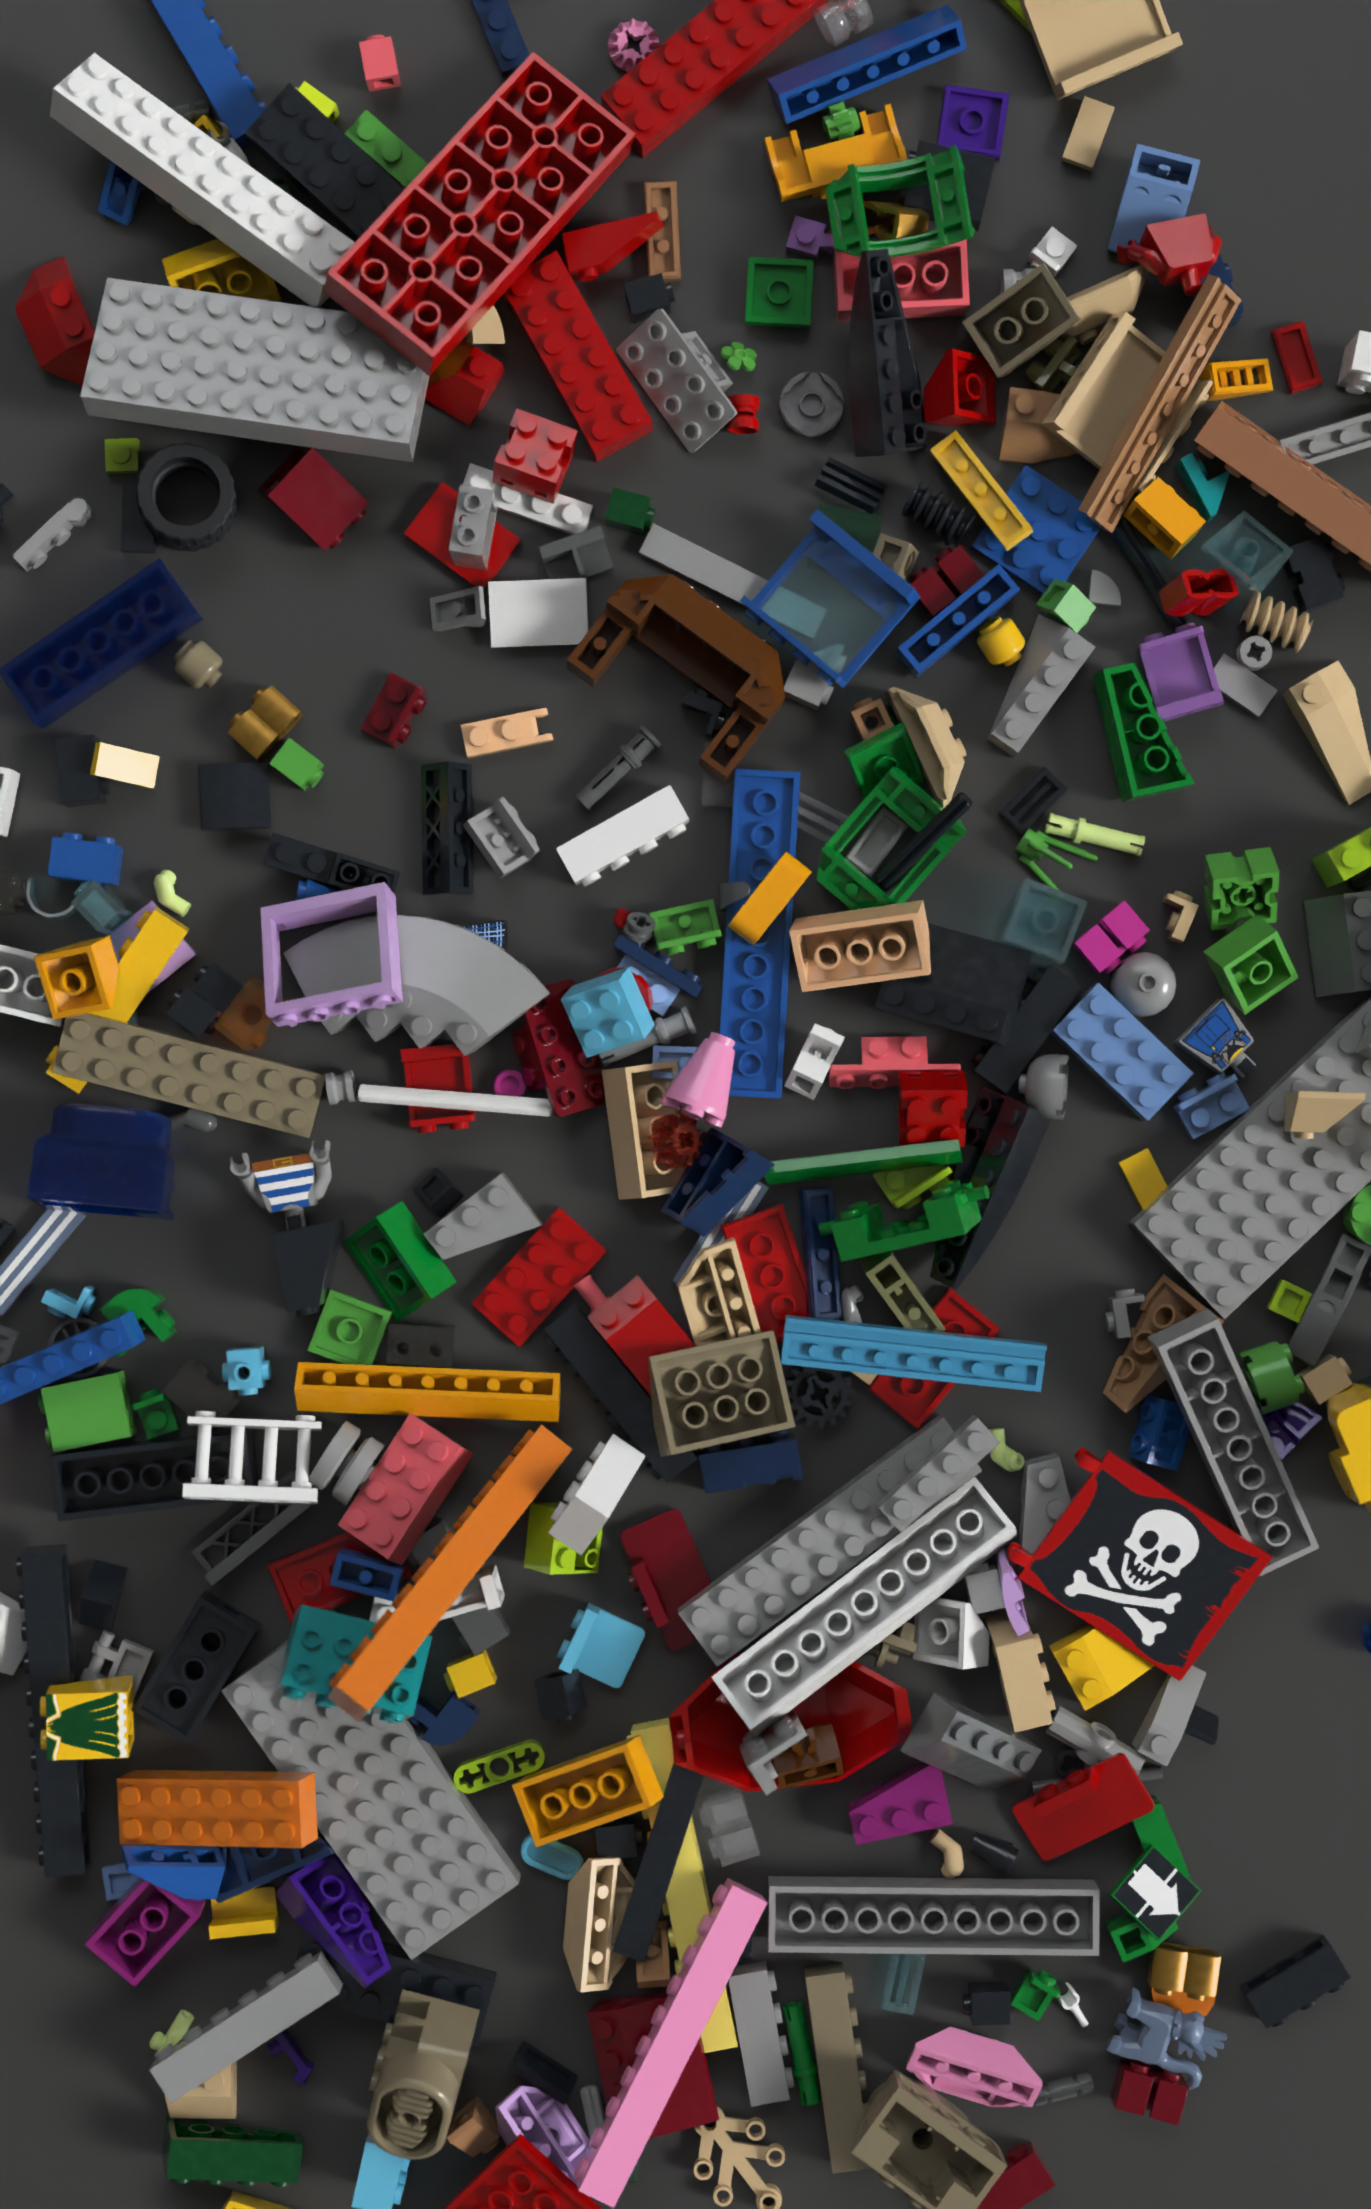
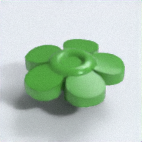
M732 342L730 347L725 346L721 350V356L724 359H728L727 365L729 368L739 370L742 366L746 371L754 370L757 354L753 349L746 348L744 350L742 343Z

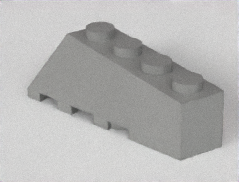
M1039 614L988 739L1014 758L1090 656L1095 646L1069 627Z

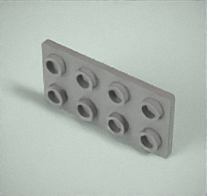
M657 309L616 348L617 353L690 453L696 452L737 415V410L724 394V391L733 384L696 331L681 334L664 309Z
M794 1710L786 1713L755 1737L750 1731L741 1738L743 1743L739 1745L745 1764L766 1796L777 1789L774 1779L778 1777V1774L770 1760L807 1736Z

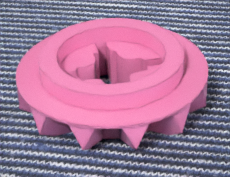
M632 18L628 22H620L614 31L610 33L608 52L611 60L618 68L629 72L660 46L656 30H653L646 21L640 22ZM628 35L634 41L643 39L639 44L641 55L635 52L633 48L625 50L628 47Z

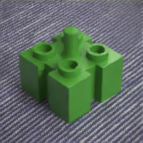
M1271 847L1244 850L1243 857H1235L1231 852L1205 855L1204 876L1207 885L1204 886L1203 907L1211 930L1235 928L1238 925V921L1249 920L1256 914L1267 923L1277 922L1278 902L1274 893L1278 892L1279 869Z

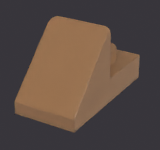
M667 1920L657 1921L645 1961L636 1960L638 1989L668 1986L671 1980Z

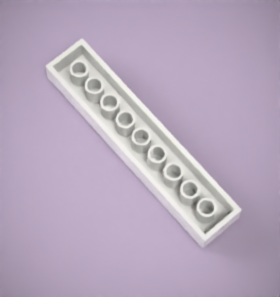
M93 53L53 88L50 117L311 307L319 308L329 298L324 293L327 272L355 243L96 53Z
M973 1477L712 1676V1679L756 1737L1017 1537L1016 1527L976 1477Z

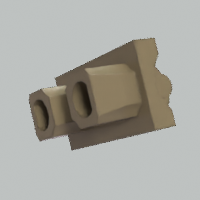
M905 1622L895 1630L894 1635L890 1634L877 1644L879 1648L873 1647L865 1654L876 1657L874 1667L881 1669L884 1661L896 1665L899 1655L888 1652V1649L909 1657L912 1653L915 1654L918 1646L914 1642L916 1625Z

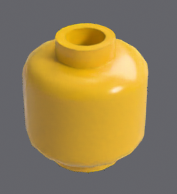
M996 616L979 628L980 634L977 638V644L992 665L1004 663L1007 667L1022 657L1020 651L1025 645V639L1012 619H1002L1000 616Z

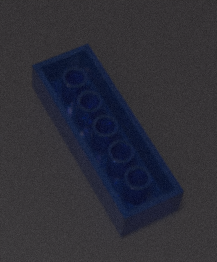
M159 558L0 668V675L33 723L44 729L203 620V617L170 569Z

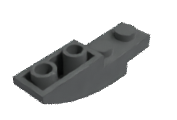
M1344 1233L1342 1234L1288 1343L1292 1357L1315 1367L1362 1275L1364 1266L1371 1254L1370 1246Z

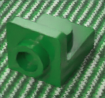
M157 1388L139 1394L140 1401L132 1404L133 1410H138L148 1440L181 1428L168 1391L159 1394Z

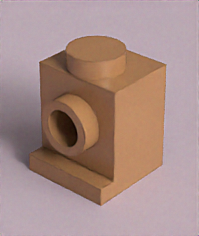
M869 697L853 705L855 710L850 713V718L861 741L893 727V723L881 698L872 701V698ZM866 719H875L877 727L874 729L867 728L865 725Z

